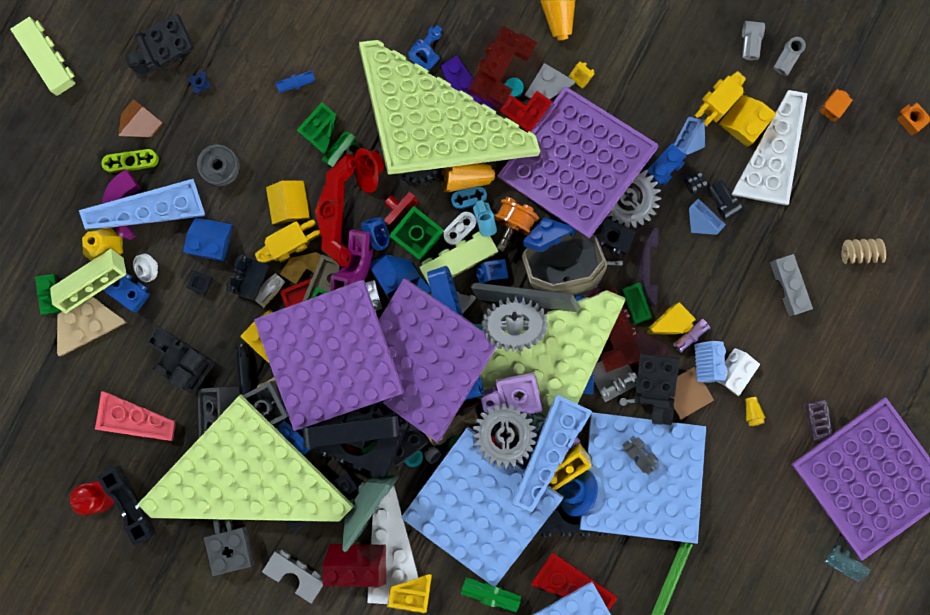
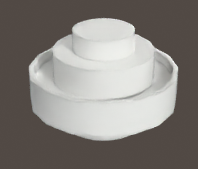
M141 254L134 258L133 268L140 280L150 282L157 277L158 265L150 255Z

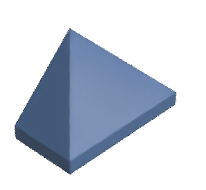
M688 117L674 145L686 155L704 148L705 121Z
M699 199L689 208L691 233L717 235L726 225Z

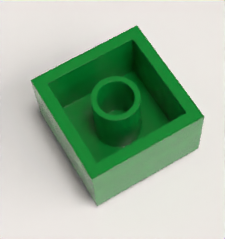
M413 206L389 237L421 262L444 234V230Z

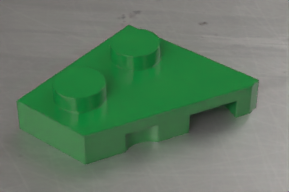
M321 102L297 129V132L321 153L326 155L337 115Z

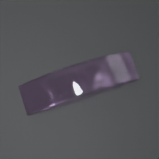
M654 228L648 235L640 259L641 284L650 306L658 305V285H650L651 249L658 248L659 228Z

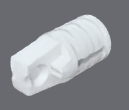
M276 273L262 284L256 302L264 308L276 296L285 281Z

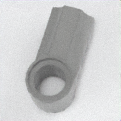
M744 22L742 29V38H744L742 58L746 60H758L760 58L761 40L765 32V23Z
M794 37L788 41L773 69L780 75L788 76L798 57L805 50V41L800 37ZM791 43L798 46V51H794L791 48Z

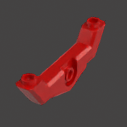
M349 153L326 172V185L323 187L315 210L322 237L321 250L340 266L346 268L351 261V255L348 248L341 243L344 185L357 166L354 155Z

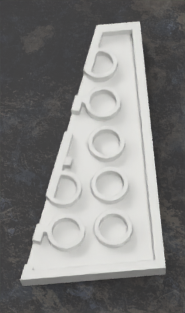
M787 91L776 111L777 115L770 122L731 195L782 205L789 204L807 93Z
M395 486L382 499L373 513L371 544H386V584L380 587H368L367 603L387 604L390 587L418 578L403 518H401L402 513Z

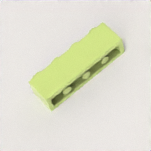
M28 17L12 27L11 31L49 90L58 96L76 84L73 80L75 76L69 67L65 68L62 62L65 60L58 51L55 52L52 48L55 45L50 37H45L42 31L45 29L38 20L35 22L31 17Z
M479 231L472 235L473 239L468 242L462 240L455 245L456 248L453 250L445 249L439 253V257L436 259L429 258L423 261L420 270L428 285V271L448 266L453 278L498 254V250L491 237L482 236Z
M109 249L50 288L52 305L67 313L126 275L124 258L114 250Z

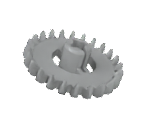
M648 170L642 173L640 171L632 182L639 186L642 191L643 200L641 204L639 202L640 192L634 187L627 188L621 196V202L627 206L632 205L635 210H625L616 203L606 218L612 216V221L618 220L620 225L625 222L626 228L630 226V223L636 228L637 221L641 225H644V219L650 221L649 214H656L653 208L660 207L655 201L661 200V197L656 196V193L660 192L661 189H654L658 182H651L654 175L646 177ZM631 192H632V193H633L632 199L628 200V199H627V197L629 196L628 193H631Z
M507 297L506 305L499 300V307H496L493 303V311L488 308V316L484 314V321H482L483 333L486 334V339L490 340V344H497L498 349L504 347V351L512 349V352H516L517 349L524 351V347L531 349V344L537 345L538 340H543V335L547 333L546 328L548 327L547 315L544 314V309L539 311V304L533 307L532 300L526 305L524 297L521 303H518L517 297H515L513 303Z
M504 403L501 409L498 405H494V411L491 408H487L488 415L485 413L480 414L483 420L476 419V423L480 426L473 427V430L478 432L472 436V438L478 439L473 446L481 447L477 454L484 452L482 460L489 457V465L496 461V468H499L501 463H503L504 469L508 468L509 463L514 468L516 461L520 465L523 464L522 457L529 459L527 452H534L530 445H536V442L532 440V438L537 437L536 433H532V430L536 427L529 425L532 421L531 418L525 419L527 412L520 414V407L514 411L512 404L509 409H507ZM499 422H501V428L495 433L494 439L502 449L496 447L491 439V430ZM508 422L513 424L519 433L518 443L512 449H509V444L513 441L515 434L512 428L508 427ZM503 432L505 436H508L505 441L503 437H500Z

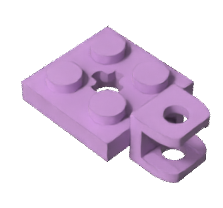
M535 372L496 379L497 387L485 389L481 398L483 410L488 413L487 408H491L494 411V405H498L501 409L503 403L507 409L512 404L514 411L520 407V414L543 411ZM517 391H521V393H524L522 399H519L518 396H514V394H516Z

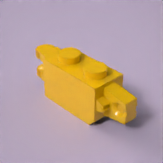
M737 71L731 77L728 76L724 81L720 79L713 87L715 91L713 93L709 91L702 99L704 103L694 116L697 118L701 117L705 112L708 115L704 122L706 126L712 120L717 123L744 93L741 86L746 78Z
M310 220L301 226L296 221L266 237V246L255 253L257 260L262 263L272 260L283 262L290 258L291 253L295 251L299 253L307 248L306 245L310 244L309 241L320 235L319 230L313 231L307 236L303 232L316 224L315 221Z

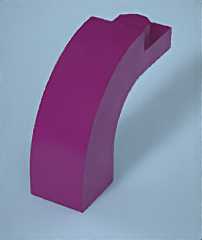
M125 169L111 180L104 192L102 204L129 197L141 189L129 171ZM130 225L118 226L116 229L121 238L125 237L128 240H132L136 237Z
M354 229L349 231L348 250L351 255V261L347 268L343 267L339 272L331 275L330 292L365 280L370 268L373 252L372 249H369L370 233Z

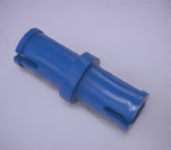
M310 70L299 75L293 74L290 78L276 81V86L279 93L294 88L296 90L300 89V86L316 82L313 71Z

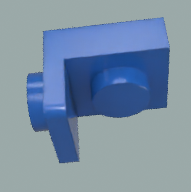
M505 259L483 262L476 266V275L481 284L508 278Z

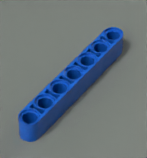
M448 266L428 271L427 277L433 297L463 317ZM480 376L465 400L484 394Z

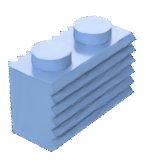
M709 341L695 344L697 382L726 381L727 368L724 359L726 353L724 343Z

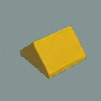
M280 181L266 187L272 225L310 218L304 181Z

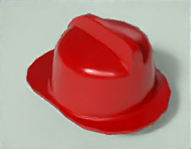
M360 148L355 154L357 182L364 192L372 193L378 186L379 174L383 171L384 161L378 150L369 151L368 149Z
M99 481L81 484L75 487L70 495L71 507L80 515L103 512L114 504L112 498L105 494Z

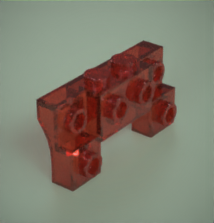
M503 25L493 43L489 42L484 51L486 56L484 59L481 58L476 66L478 71L467 92L483 98L499 108L504 107L513 89L500 82L514 55L527 61L534 51L537 42L523 33L518 35Z
M615 287L607 290L617 294ZM622 306L609 335L613 350L600 354L606 373L640 360L641 353L635 339L638 335L634 325L630 327L628 319L631 317L627 307L623 309Z

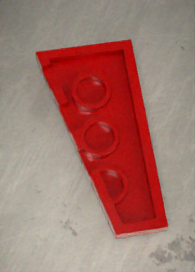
M554 552L551 553L531 582L532 586L545 589L550 593L563 597L593 582L608 610H610L617 599L615 594Z

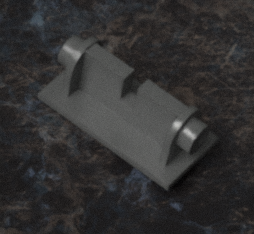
M633 435L630 438L631 443L627 440L622 445L624 447L623 450L632 460L638 455L640 459L635 464L643 473L649 475L654 471L652 467L658 468L659 464L657 462L659 460L652 452L649 453L644 448L646 445L639 437L636 438Z

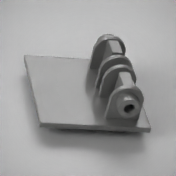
M622 351L596 363L591 374L595 375L594 382L605 402L637 386V376L632 372Z

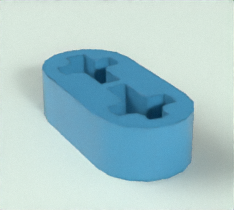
M473 187L455 192L451 198L452 205L456 209L473 207L478 201L483 200L485 202L487 193L482 187ZM476 191H479L480 194L483 193L481 200L477 198L470 199V197L474 196ZM457 196H461V198L468 197V200L463 201V205H459L458 202L455 203Z

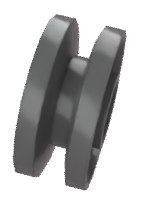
M215 144L202 150L198 156L197 168L201 177L210 184L225 186L236 179L239 174L240 164L239 159L232 150L224 145ZM222 161V168L215 170L216 162Z

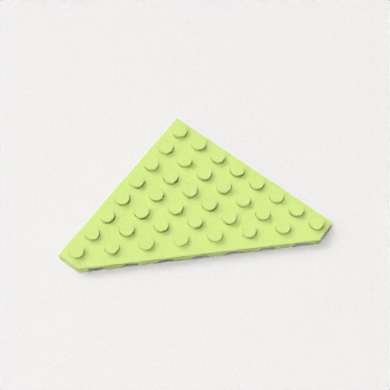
M378 40L359 42L360 54L388 175L539 156V145L536 135L533 133H527L508 118L500 117L496 114L495 110L485 104L480 105L475 102L474 98L461 90L460 92L451 87L450 83L440 77L432 76L428 73V70L417 63L414 65L407 61L405 56L395 50L391 51L384 47L382 42Z
M606 290L599 293V295L577 301L580 306L578 312L556 309L547 312V333L543 335V340H538L537 345L531 344V349L524 347V351L517 349L516 352H512V349L504 351V347L495 349L480 374L484 390L497 387L496 379L535 372L543 411L536 412L532 421L537 423V419H543V422L538 423L542 426L556 395L578 404L625 302L624 297ZM517 391V393L514 394V396H518L519 399H522V396L524 395V393H521V391ZM531 413L527 414L526 419L531 418Z
M242 395L235 399L138 503L151 518L340 521L354 507Z

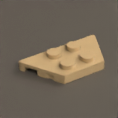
M91 297L69 312L58 314L57 354L58 356H63L127 322L95 297Z

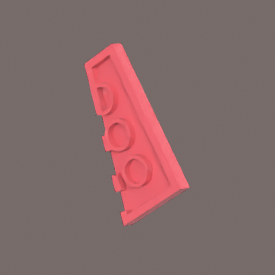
M101 391L95 430L173 441L176 421Z

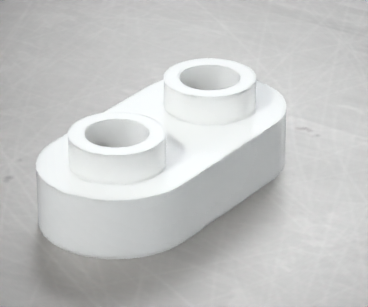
M470 212L461 213L445 229L444 240L450 245H456L475 228V216ZM465 219L470 220V224L467 226L463 224ZM452 232L457 234L455 239H451L449 236Z

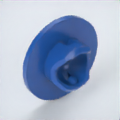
M584 471L559 488L558 493L563 496L560 505L567 514L580 517L587 514L593 508L598 495V485L591 471Z

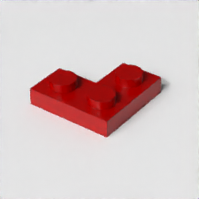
M537 90L527 105L523 104L513 95H510L499 111L526 131L531 132L553 101Z

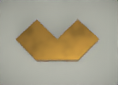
M315 252L290 258L280 275L294 284H298L307 269L313 273L315 272L321 255Z

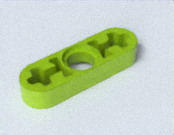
M150 149L109 154L102 159V167L109 173L123 172L125 169L127 171L155 167L158 164L159 158ZM148 154H150L153 157V159L150 160V163H148L146 160L139 159V157L142 159L147 158ZM129 156L135 158V163L132 166H127L125 163L126 158ZM111 159L114 162H121V165L114 164L112 166L113 168L109 167L107 164L110 163Z

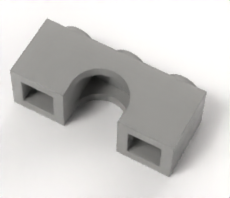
M794 254L770 262L775 279L779 280L783 286L785 297L782 299L788 316L813 309Z
M277 549L262 572L277 582L286 573L297 575L300 584L295 593L312 604L323 587V574L316 570L312 572L303 561H295L290 558L291 554L289 552Z

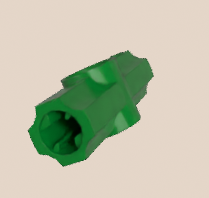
M467 577L461 590L462 595L480 600L485 605L491 607L498 606L512 612H517L521 600V595L503 590L498 585L494 587L488 582L482 583Z

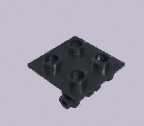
M240 254L239 258H236L237 260L234 265L238 269L232 268V270L236 271V274L230 273L234 278H229L226 290L256 301L269 265Z

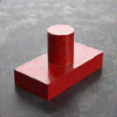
M410 192L401 202L390 196L385 201V205L392 212L384 221L394 230L413 206L416 207L419 201Z

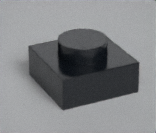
M194 270L186 288L206 296L213 278Z

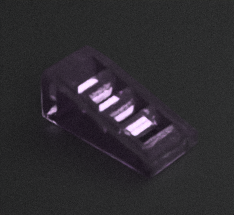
M826 400L805 403L804 407L813 441L829 438L832 435ZM820 407L821 411L813 412V408ZM822 414L823 418L814 419V416ZM824 422V426L816 427L815 425L816 423ZM826 429V433L817 435L816 431Z

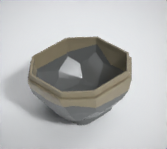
M578 231L572 237L567 235L561 238L560 243L552 245L542 252L527 248L522 255L530 285L535 290L573 294L574 297L577 295L586 297L598 286L607 269V262L598 238L592 235L588 239Z

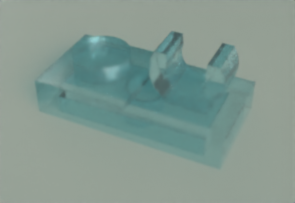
M840 545L836 546L832 553L825 558V563L857 582L869 575L870 569L861 562L849 558L850 551L847 550L842 554L840 552Z

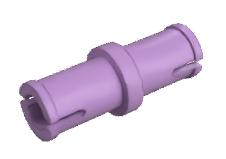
M701 319L694 327L673 343L674 347L677 346L676 349L682 353L691 343H696L698 337L710 329V326H706L707 322Z

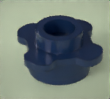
M203 71L199 72L198 75H191L188 79L193 86L192 90L194 93L210 88V83L206 79V73Z

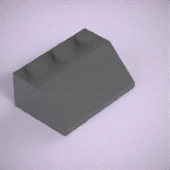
M239 387L197 389L199 438L240 396Z

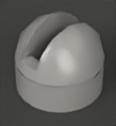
M428 447V451L424 452V456L430 464H433L439 460L441 452L436 447Z

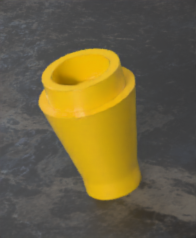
M757 397L745 399L746 422L749 423V426L764 424L765 416Z

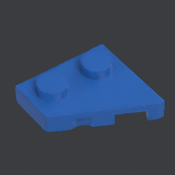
M543 217L524 239V247L542 252L550 246L560 243L561 238L567 235L574 236L576 230L569 225Z

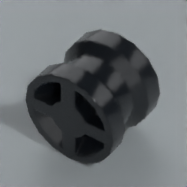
M700 171L696 172L692 177L688 176L685 178L686 186L692 195L698 193L700 189L708 188L707 182Z

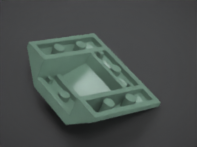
M395 474L381 477V479L373 478L366 483H361L357 489L358 496L356 499L351 498L350 500L354 507L345 515L342 549L344 552H347L367 526V521L400 476Z

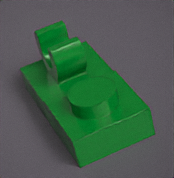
M345 131L321 161L333 167L342 159L341 156L344 152L346 154H353L349 147L350 145L356 148L359 147L358 143L353 141L356 137Z
M50 274L35 277L40 314L46 315L62 312L52 305L50 288L58 283L57 275Z

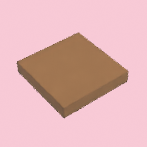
M695 367L677 376L675 397H669L675 399L674 410L679 419L685 418L714 401L704 382H697V370Z

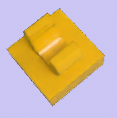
M579 62L568 77L583 89L593 77L594 70L588 69L586 67L587 63Z

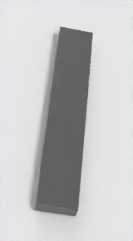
M474 283L471 287L479 300L499 302L501 300L502 303H506L508 297L510 302L513 303L515 297H517L518 303H521L524 297L526 305L530 300L533 301V307L539 304L540 308L578 312L580 308L573 294Z

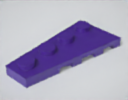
M455 56L441 66L446 82L450 83L452 88L459 92L460 90L473 97L475 102L480 105L485 104L493 109L458 56Z

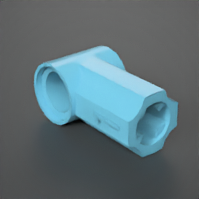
M483 200L476 202L473 211L480 234L482 236L494 235L497 227L489 203Z

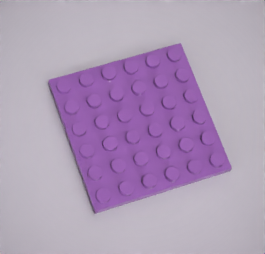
M565 86L531 131L537 138L540 149L539 156L510 159L497 176L500 180L590 239L659 146L654 141Z
M403 279L379 319V323L404 393L385 399L383 404L430 438L439 442L497 348V344L491 345L490 340L486 339V334L483 333L482 329L409 280Z
M364 280L254 319L294 431L404 393Z
M882 398L791 464L861 561L930 512V457L887 398Z

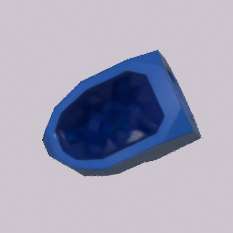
M372 218L362 222L363 232L370 233L369 242L372 247L378 251L385 249L389 244V233L383 218Z

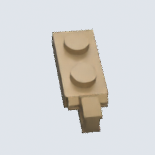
M474 409L463 416L459 414L453 418L439 442H436L428 435L427 437L433 446L441 445L448 438L461 434L467 427L475 426L477 424L476 419H479Z

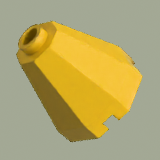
M110 227L89 230L82 238L83 255L90 261L109 249L114 250L119 255L123 253V239Z

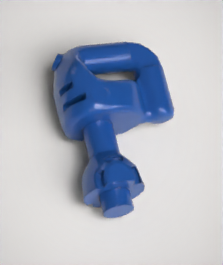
M430 26L427 37L424 40H417L408 52L411 61L426 70H430L440 58L429 46L434 40L442 37L440 26ZM416 53H420L425 59H427V63L422 61L416 55Z

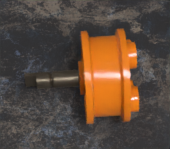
M510 197L501 200L502 206L498 214H494L495 220L507 227L497 247L501 251H504L514 231L528 236L531 233L530 230L534 222L539 220L537 213L533 212L534 209L526 204H523V206L516 204L517 201Z

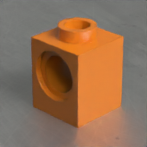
M837 89L830 95L819 112L835 122L842 116L853 100L849 97L848 93Z
M918 103L912 106L909 104L900 111L901 115L897 118L911 136L919 132L930 122V116ZM910 114L915 116L916 122L911 120Z

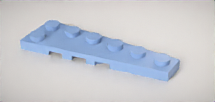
M194 179L79 210L85 230L205 216Z
M559 395L555 396L512 505L532 513L546 490V486L552 480L558 466L564 460L567 451L573 445L576 436L591 415V410Z

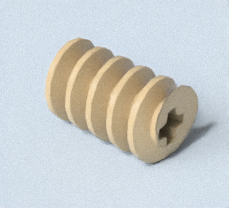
M880 238L876 240L861 239L860 241L848 239L843 243L841 257L845 264L848 258L851 264H854L855 258H857L858 263H862L863 258L866 263H869L871 258L874 263H877L878 257L884 263L886 260V248L883 240Z

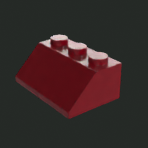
M329 544L323 563V586L380 587L386 584V544H353L347 552L342 550L343 544Z

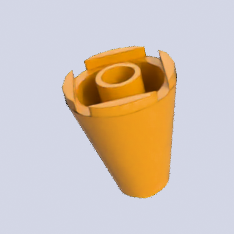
M540 0L552 36L557 37V40L568 39V35H572L575 0Z
M484 163L444 167L441 170V175H444L445 180L442 181V189L444 192H453L489 185L491 181H494L495 170L492 169L491 165Z

